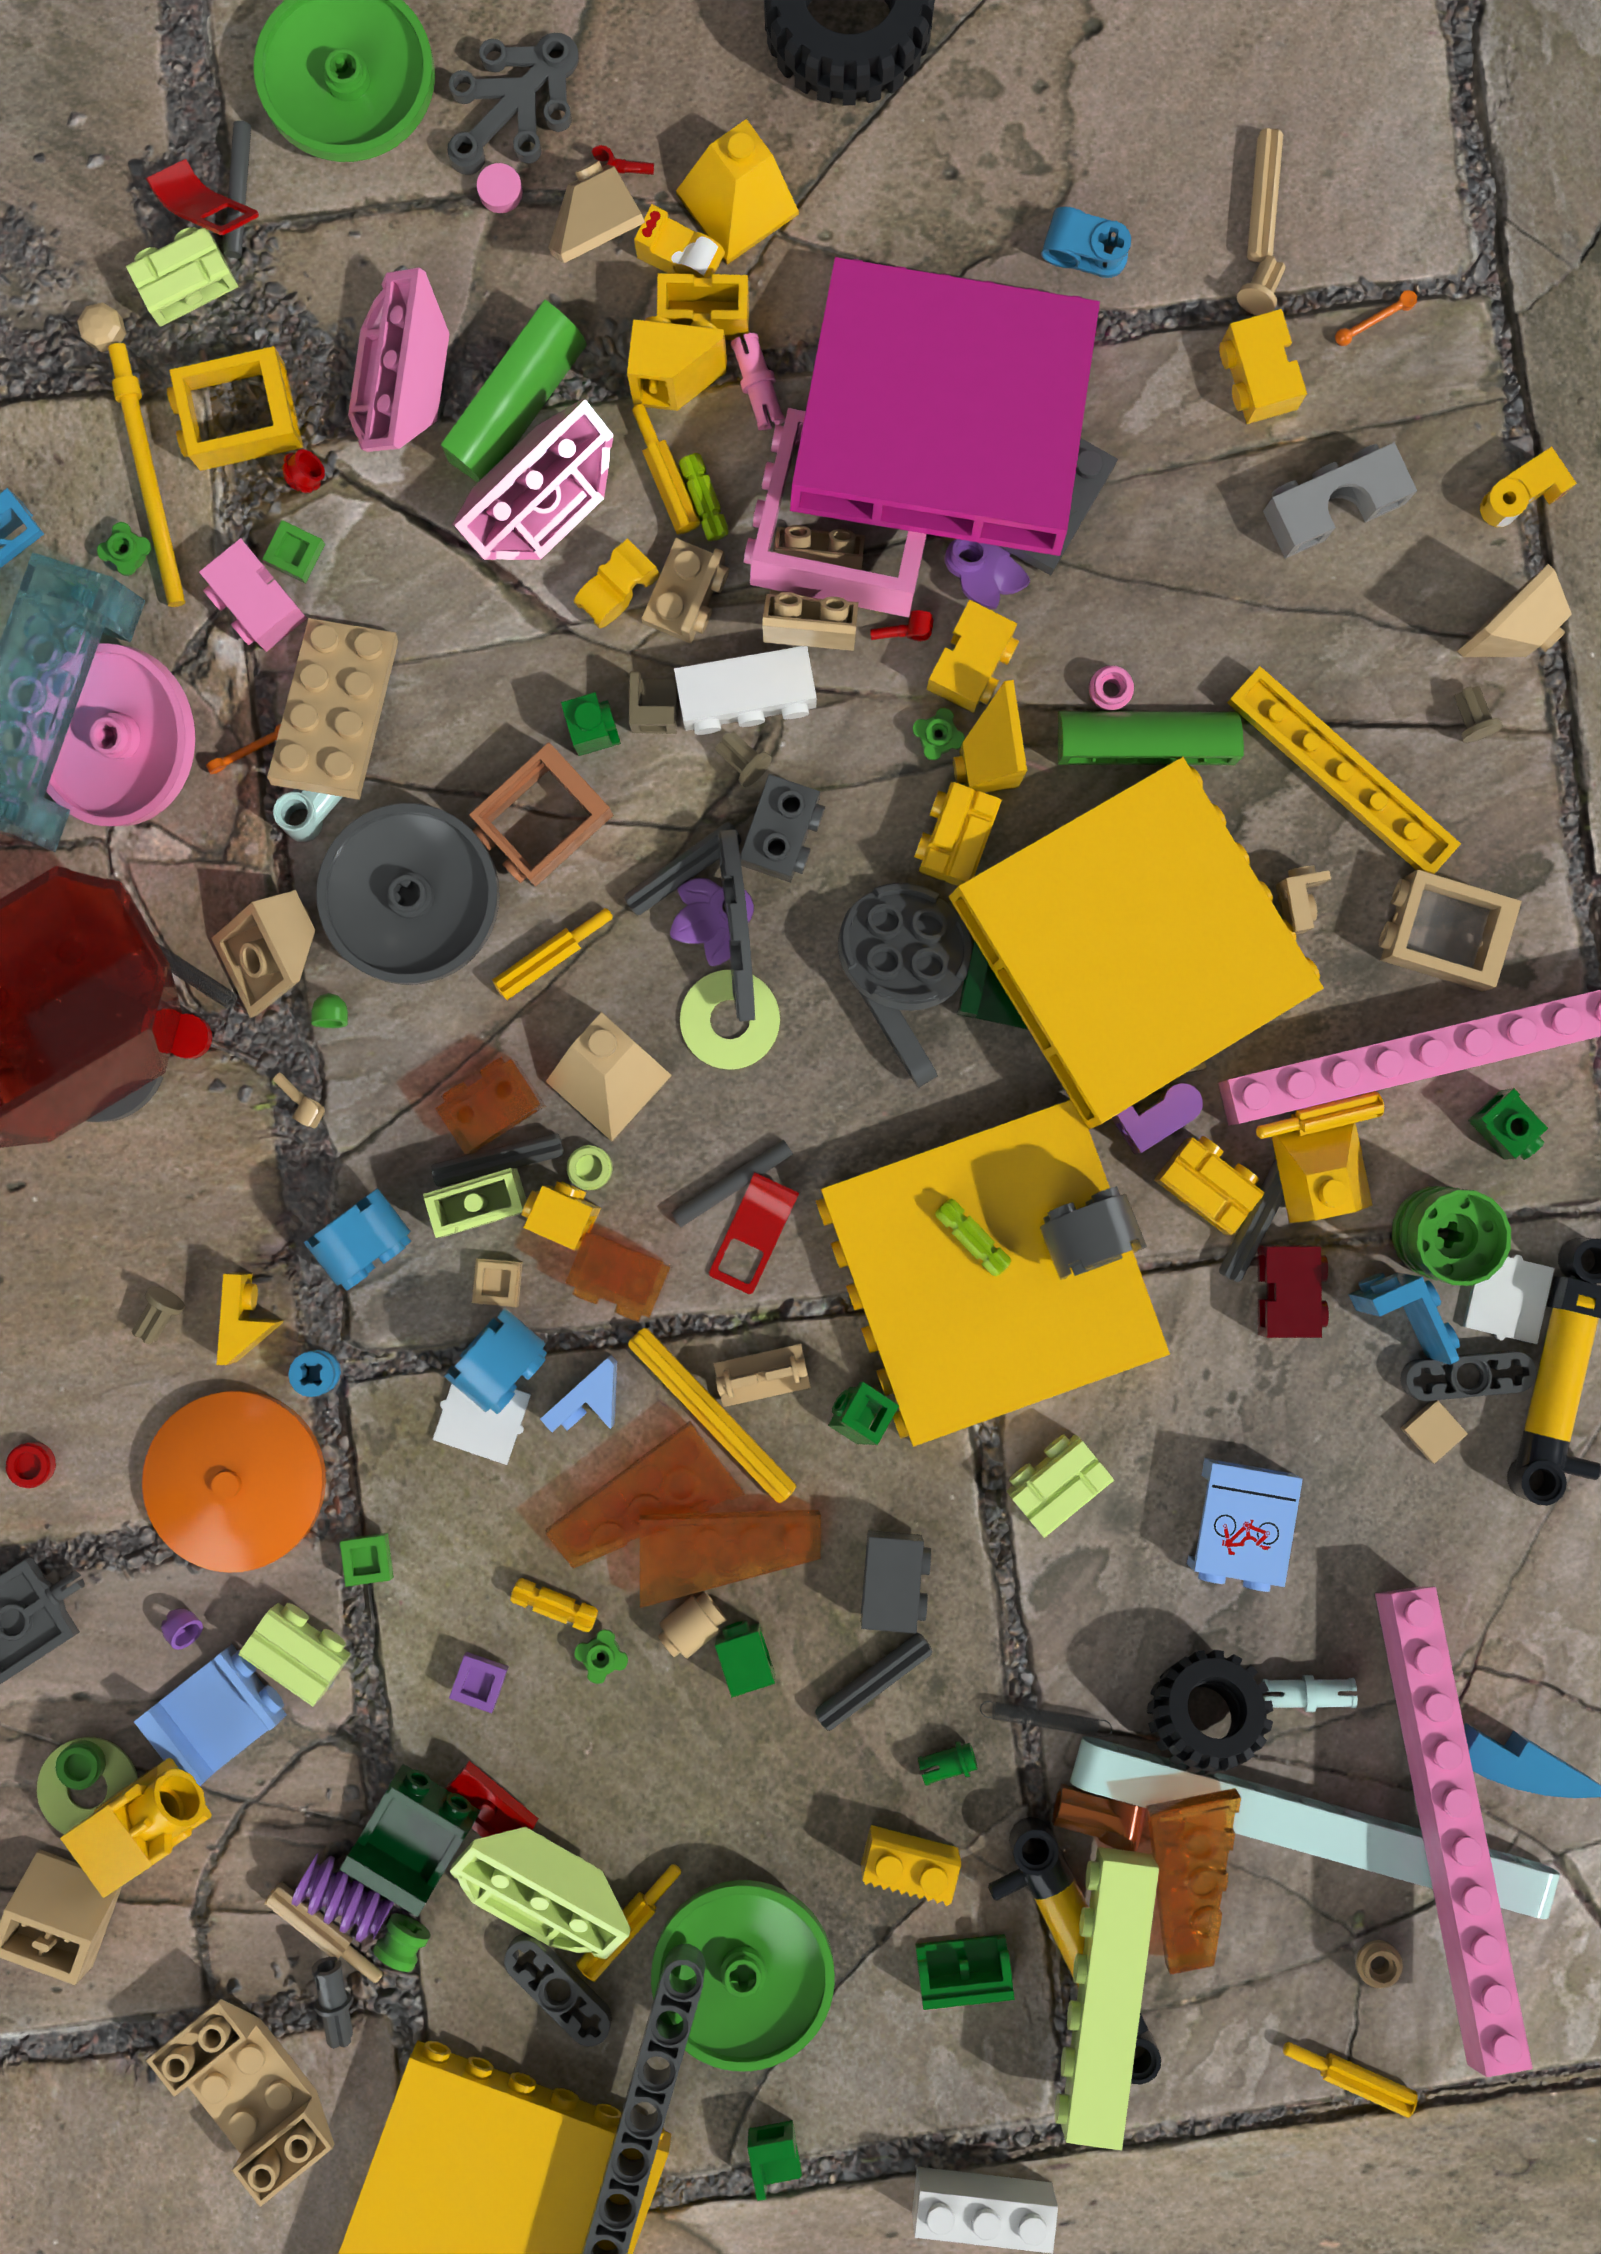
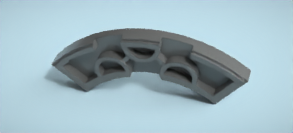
M736 829L724 830L718 834L720 871L730 935L732 991L737 1018H739V1021L755 1020V1005L742 867Z

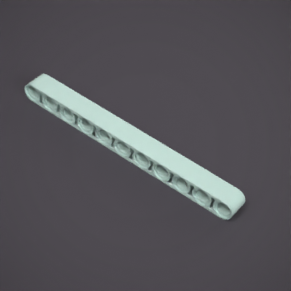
M1083 1736L1081 1739L1070 1783L1084 1791L1433 1889L1422 1831L1419 1828L1219 1772L1205 1775V1771L1201 1770L1193 1773L1186 1770L1187 1765L1183 1762L1175 1765L1169 1758L1088 1736ZM1488 1848L1500 1908L1535 1918L1548 1919L1560 1873L1545 1864Z

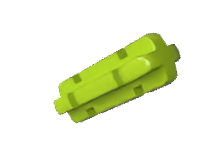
M693 453L679 460L680 470L684 480L688 481L686 483L698 518L703 520L701 524L706 539L708 541H716L724 538L729 534L728 525L724 514H720L721 506L710 477L705 475L707 472L702 456L699 453Z
M947 1200L936 1211V1217L946 1228L950 1226L953 1229L951 1233L976 1259L981 1258L983 1260L982 1265L991 1275H1000L1010 1265V1257L1001 1248L998 1247L996 1249L993 1246L995 1242L971 1216L966 1217L963 1214L965 1210L955 1200Z

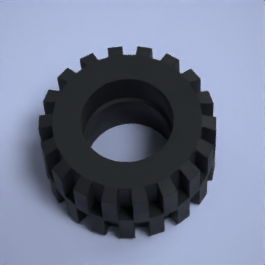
M1204 1650L1194 1652L1189 1657L1185 1656L1168 1668L1160 1676V1681L1154 1684L1150 1692L1154 1698L1147 1706V1713L1153 1714L1154 1720L1148 1723L1151 1733L1158 1732L1161 1739L1156 1742L1158 1748L1161 1751L1168 1749L1172 1753L1169 1760L1175 1765L1183 1762L1187 1765V1771L1197 1773L1203 1770L1205 1775L1216 1774L1220 1771L1225 1772L1250 1760L1255 1756L1254 1752L1262 1749L1267 1740L1263 1736L1270 1732L1273 1721L1267 1719V1714L1273 1711L1272 1701H1264L1262 1694L1269 1691L1265 1681L1260 1684L1256 1683L1253 1677L1258 1672L1252 1665L1245 1669L1240 1666L1242 1658L1235 1654L1225 1658L1224 1651L1213 1650L1208 1654ZM1193 1688H1210L1219 1693L1226 1701L1231 1714V1724L1225 1737L1221 1739L1209 1737L1200 1732L1191 1721L1188 1713V1698Z

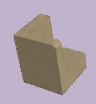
M630 671L629 725L632 733L677 734L676 680L641 679L639 671Z

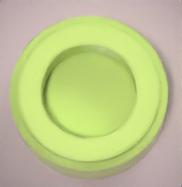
M591 1145L582 1146L576 1149L567 1161L568 1177L580 1189H599L611 1178L613 1171L611 1158L599 1147Z

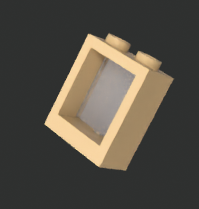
M1416 870L1406 875L1405 879H1399L1391 903L1396 905L1392 922L1387 921L1384 925L1379 939V947L1384 948L1380 961L1482 992L1496 988L1522 901L1421 870Z

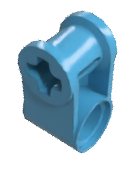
M1058 207L1054 210L1041 255L1047 262L1058 267L1080 270L1101 278H1112L1119 275L1127 264L1128 251L1131 246V235L1126 226L1118 221L1086 214L1072 207ZM1112 232L1116 233V237L1111 236ZM1107 246L1114 247L1112 254L1104 252ZM1103 262L1107 263V267L1103 266Z

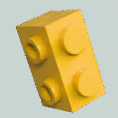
M557 1181L555 1187L542 1185L540 1191L532 1190L521 1215L528 1218L524 1225L525 1229L572 1250H579L584 1248L601 1207L584 1200L586 1191L563 1181Z

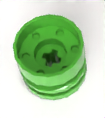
M1428 1186L1413 1192L1400 1204L1392 1223V1242L1397 1256L1409 1270L1426 1278L1439 1280L1447 1284L1472 1286L1490 1279L1503 1266L1511 1249V1227L1503 1209L1494 1199L1480 1192L1449 1186ZM1439 1228L1449 1230L1447 1239L1437 1236Z

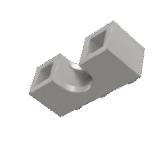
M1395 442L1380 449L1377 444L1370 445L1354 454L1352 457L1354 461L1341 467L1338 466L1337 462L1330 463L1312 474V480L1298 485L1297 481L1293 480L1272 492L1273 497L1263 510V513L1285 559L1324 542L1336 527L1328 511V501L1332 499L1343 498L1353 502L1366 523L1404 506L1412 498L1417 489Z

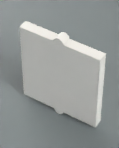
M1521 1255L1507 1257L1503 1266L1490 1279L1472 1285L1462 1327L1494 1334L1497 1340H1504L1505 1337L1537 1344L1554 1268L1523 1261Z
M451 1384L447 1399L440 1403L443 1411L433 1440L507 1465L517 1435L524 1431V1427L521 1424L531 1394L515 1389L514 1397L500 1413L496 1414L491 1409L484 1412Z

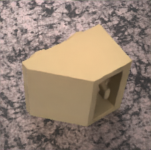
M38 1850L3 1912L0 1921V1958L76 1985L94 1965L122 1886L103 1898L78 1863L43 1850Z

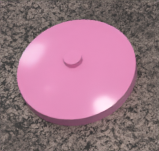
M97 643L69 652L59 659L44 675L34 694L30 707L28 745L32 764L42 786L64 811L81 821L93 825L130 826L155 817L165 810L180 793L188 778L193 762L195 727L186 694L175 676L165 665L150 654L137 648Z

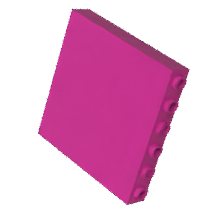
M835 257L792 481L790 511L1060 556L1068 530L1100 301L1085 299L1080 296L1043 292L1033 288L1025 289L1001 285L991 281H977L953 277L948 274H935L900 266L893 267L864 262L858 259Z

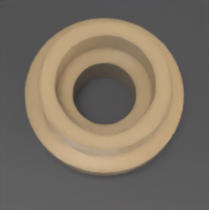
M1374 1940L1368 1942L1357 1954V1972L1362 1980L1371 1987H1390L1398 1981L1402 1973V1958L1396 1948L1386 1941ZM1378 1956L1385 1957V1963L1381 1968H1371V1962L1374 1958Z

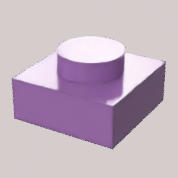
M466 1652L449 1699L492 1713L509 1666Z

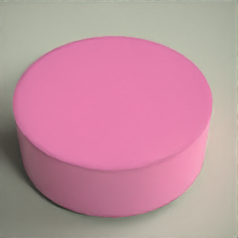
M494 163L485 167L478 176L477 191L482 204L488 210L495 213H507L518 206L522 199L523 189L520 177L515 169L504 163Z

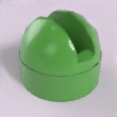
M327 993L320 995L314 1001L311 1010V1024L320 1028H342L347 1026L348 1010L345 1002L335 994Z

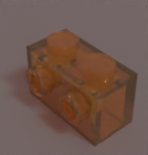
M502 1057L498 1058L479 1071L482 1076L481 1079L468 1087L465 1082H462L441 1096L444 1103L435 1109L464 1154L475 1153L546 1107L517 1061L510 1059L504 1062Z
M586 1232L565 1283L575 1287L572 1293L574 1296L593 1304H598L600 1298L617 1304L614 1310L615 1313L639 1322L642 1315L648 1318L653 1315L673 1266L593 1232Z

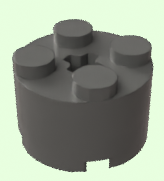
M1117 1186L1092 1195V1199L1085 1202V1207L1076 1210L1074 1202L1047 1212L1048 1216L1043 1218L1045 1224L1040 1227L1060 1280L1066 1279L1072 1274L1070 1268H1072L1074 1276L1122 1259L1123 1253L1131 1250L1136 1253L1147 1247L1126 1194L1120 1195Z

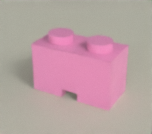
M241 538L199 571L209 584L203 589L204 593L220 611L226 607L230 609L237 618L231 625L248 646L256 641L267 652L307 619Z

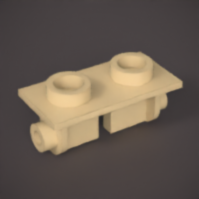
M801 1344L713 1363L717 1377V1389L719 1396H721L723 1407L811 1388Z

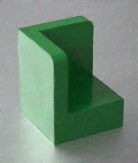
M793 2120L748 2128L747 2149L757 2201L766 2200L767 2185L799 2179L802 2176Z

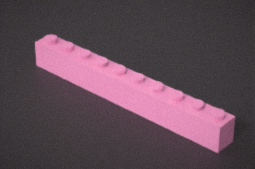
M1601 990L1218 1082L1228 1126L1600 1037Z
M1412 1587L1375 1593L1467 2065L1485 2077L1532 2070L1533 2067L1436 1587Z

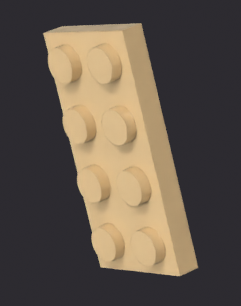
M308 618L267 776L270 785L360 800L398 645L396 632Z

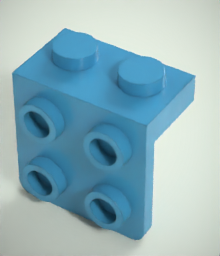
M1398 1272L1388 1277H1385L1384 1273H1378L1361 1280L1358 1283L1360 1289L1348 1294L1356 1311L1379 1317L1403 1306L1419 1343L1428 1358L1450 1365L1459 1361L1456 1351L1460 1347L1458 1336L1448 1322L1443 1323L1437 1309L1441 1305V1300L1435 1287L1429 1280L1424 1281L1421 1276Z

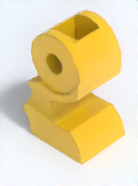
M627 538L612 551L610 560L598 567L597 575L591 578L579 590L574 598V604L578 608H583L594 619V624L598 628H604L627 609L633 596L632 589L636 584H642L646 588L657 581L660 574L657 567Z

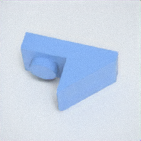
M612 1355L604 1360L540 1418L544 1425L551 1432L560 1425L568 1431L587 1413L582 1407L586 1402L611 1429L615 1424L617 1360Z

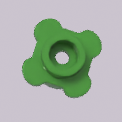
M124 522L114 524L111 536L106 542L100 543L97 547L99 558L115 564L118 572L124 576L134 574L136 569L142 566L146 555L151 551L150 541L146 537L136 536L131 532L130 526ZM123 545L128 547L125 553L120 551Z
M940 708L935 716L927 720L918 719L913 725V734L920 738L924 748V755L929 760H938L942 754L947 753L951 748L960 749L962 742L965 740L964 734L958 731L953 723V712L947 708ZM935 731H942L943 736L941 738L935 737Z
M608 1629L600 1630L597 1636L588 1643H579L575 1648V1658L583 1662L588 1670L587 1677L589 1681L595 1684L603 1683L606 1675L614 1670L621 1671L628 1664L627 1654L620 1651V1647L615 1641V1634ZM600 1652L606 1656L602 1661L597 1658V1654Z

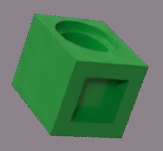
M742 1620L721 1629L723 1634L716 1636L715 1648L731 1698L775 1684L776 1674L760 1624L756 1623L749 1626L747 1620Z

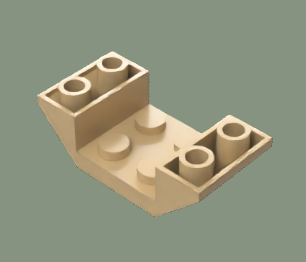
M791 525L787 528L777 527L773 552L862 570L865 535L854 534L845 529H836L831 532L816 531L802 525ZM770 589V594H766L763 613V642L854 651L859 602H850L834 596L824 599L811 598L791 592Z
M222 1999L197 2017L146 2060L174 2097L188 2086L241 2155L231 2171L260 2207L333 2149L335 2145L317 2090L261 2018Z

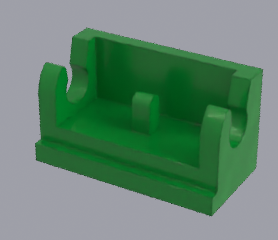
M1005 1934L915 1944L923 2010L1015 2000L1009 1950H1007Z

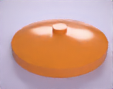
M245 1390L216 1392L198 1398L176 1411L161 1426L151 1442L145 1458L142 1475V1493L146 1511L154 1529L165 1544L180 1557L196 1566L228 1573L245 1572L264 1567L295 1548L313 1527L323 1504L326 1487V1469L321 1448L312 1430L302 1417L289 1406L273 1397Z

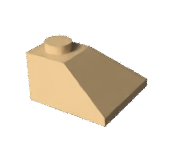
M599 160L578 169L575 172L578 179L568 184L548 247L551 255L561 262L566 263L645 223L639 208L615 166L607 164L602 167Z
M1547 564L1519 588L1457 652L1463 657H1527L1539 647L1544 652L1550 649L1565 634V631L1560 626L1572 615L1556 571Z
M296 890L251 902L211 938L250 1018L260 1014L300 981L315 928L311 922L310 914L302 904Z
M601 1012L570 1046L546 1080V1083L613 1142L672 1075Z

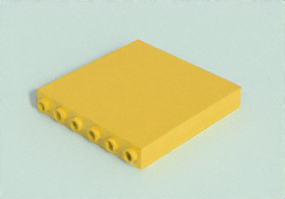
M1184 757L959 885L948 896L1088 1129L1103 1124L1324 989L1319 980L1320 974L1317 966L1310 958L1304 956L1296 942V933L1293 932V927L1279 915L1273 905V896L1270 889L1264 882L1258 880L1249 865L1248 853L1240 843L1234 841L1226 828V819L1223 812L1217 805L1211 803L1203 790V781L1200 774L1194 767L1187 764Z
M1071 1100L822 1188L823 1198L815 1201L824 1226L833 1223L838 1241L830 1244L839 1269L848 1266L854 1283L846 1285L854 1311L863 1308L869 1325L862 1327L861 1330L869 1353L878 1351L884 1368L876 1370L884 1395L887 1396L894 1393L896 1402L899 1405V1411H896L893 1416L899 1437L902 1439L909 1436L913 1447L1170 1355L1133 1250L1123 1253L1122 1259L1074 1276L1072 1268H1070L1072 1274L1066 1279L1060 1280L1041 1233L1040 1227L1045 1224L1043 1218L1048 1216L1047 1212L1073 1202L1076 1210L1086 1206L1085 1202L1091 1200L1092 1195L1110 1188L1090 1131ZM947 1200H955L965 1210L963 1214L966 1217L971 1216L995 1242L993 1246L996 1249L998 1247L1001 1248L1010 1257V1265L1000 1275H991L982 1265L983 1260L981 1258L976 1259L951 1233L953 1229L950 1226L946 1228L936 1217V1211Z
M417 2040L409 2057L338 2254H581L621 2112L608 2104H598L595 2106L581 2101L574 2092L564 2088L552 2090L538 2085L532 2077L524 2073L514 2072L508 2074L494 2069V2066L483 2058L469 2057L467 2059L451 2053V2050L442 2043L436 2041L424 2043ZM664 2128L661 2132L627 2254H633L669 2154L672 2134L666 2132ZM627 2148L621 2152L630 2160H637L643 2157V2154L635 2148ZM614 2194L609 2197L617 2205H624L630 2202L622 2194ZM601 2240L596 2243L604 2250H612L617 2247L609 2240Z

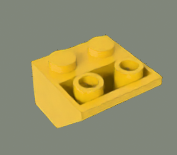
M658 316L647 317L645 321L633 319L627 368L633 405L641 403L647 408L678 411L726 373L727 356L724 329H717L715 325L703 321L692 322L690 326L672 324L670 320Z

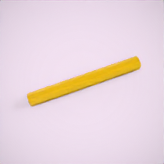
M644 1327L629 1340L628 1347L775 1502L781 1503L794 1492L796 1488L795 1482L648 1328Z

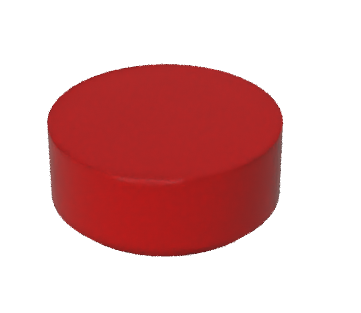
M180 1014L173 1017L164 1030V1042L167 1049L173 1055L180 1058H199L209 1050L212 1044L213 1036L209 1024L203 1018L193 1014Z
M35 1441L18 1445L9 1453L6 1460V1472L9 1479L15 1485L22 1488H34L46 1483L53 1476L56 1468V1459L52 1450L45 1444Z

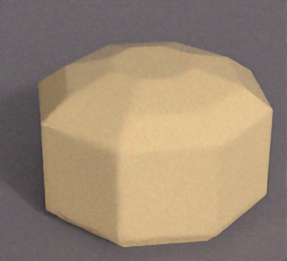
M103 302L86 306L77 320L81 338L86 344L100 352L109 351V345L121 343L126 335L123 318L115 309Z

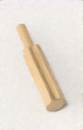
M283 1881L270 1892L264 1904L323 1952L337 1959L341 1956L373 1983H377L383 1976V1971L350 1946L353 1938L347 1933L340 1932V1928L333 1922L329 1925L324 1923V1915L318 1911L313 1916L308 1914L309 1903L306 1900L297 1907L291 1904L295 1891L283 1883Z

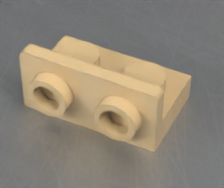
M675 538L641 618L642 624L692 644L696 632L703 634L709 623L712 608L707 606L713 592L721 593L726 583L730 568L725 566L724 551L715 548L714 552L711 553Z

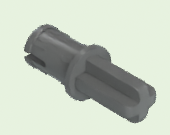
M326 1957L318 1960L313 1965L312 1975L314 1976L318 1996L315 2002V2009L318 2015L322 2016L327 2044L334 2049L339 2046L346 2047L351 2043L353 2029L349 2008L352 2004V1997L345 1989L341 1960H337L336 1957Z

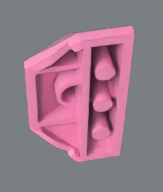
M421 268L386 273L381 284L383 290L373 301L360 330L348 416L353 430L359 439V446L366 452L400 449L434 424L438 418L450 333L426 272Z
M585 399L579 400L537 425L472 488L452 525L484 560H541L604 499L610 448H612L614 435Z

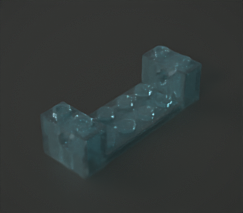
M33 552L0 640V834L56 852L70 810L44 798L47 786L102 634L131 642L145 600L111 576Z

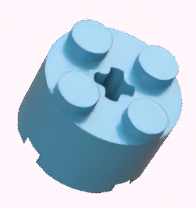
M377 1188L327 1224L321 1231L307 1239L304 1244L335 1285L342 1284L345 1290L348 1291L376 1268L372 1263L375 1259L379 1258L385 1264L404 1250L405 1246L411 1242L407 1236L411 1231Z
M505 1307L499 1312L497 1317L502 1322L499 1323L493 1318L460 1355L462 1357L461 1360L454 1367L451 1366L444 1375L448 1381L484 1412L491 1409L496 1414L500 1413L514 1397V1391L517 1388L514 1383L521 1375L529 1380L545 1362L546 1359L544 1357L547 1354L543 1350L546 1343Z

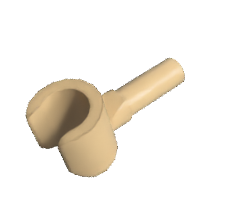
M278 1073L273 1078V1081L292 1101L299 1104L292 1118L305 1126L315 1129L324 1115V1106L299 1092L282 1073Z

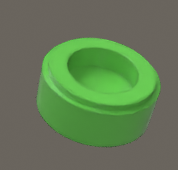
M76 1741L59 1754L55 1766L57 1777L68 1788L75 1790L88 1788L102 1776L106 1765L105 1755L102 1749L91 1741Z

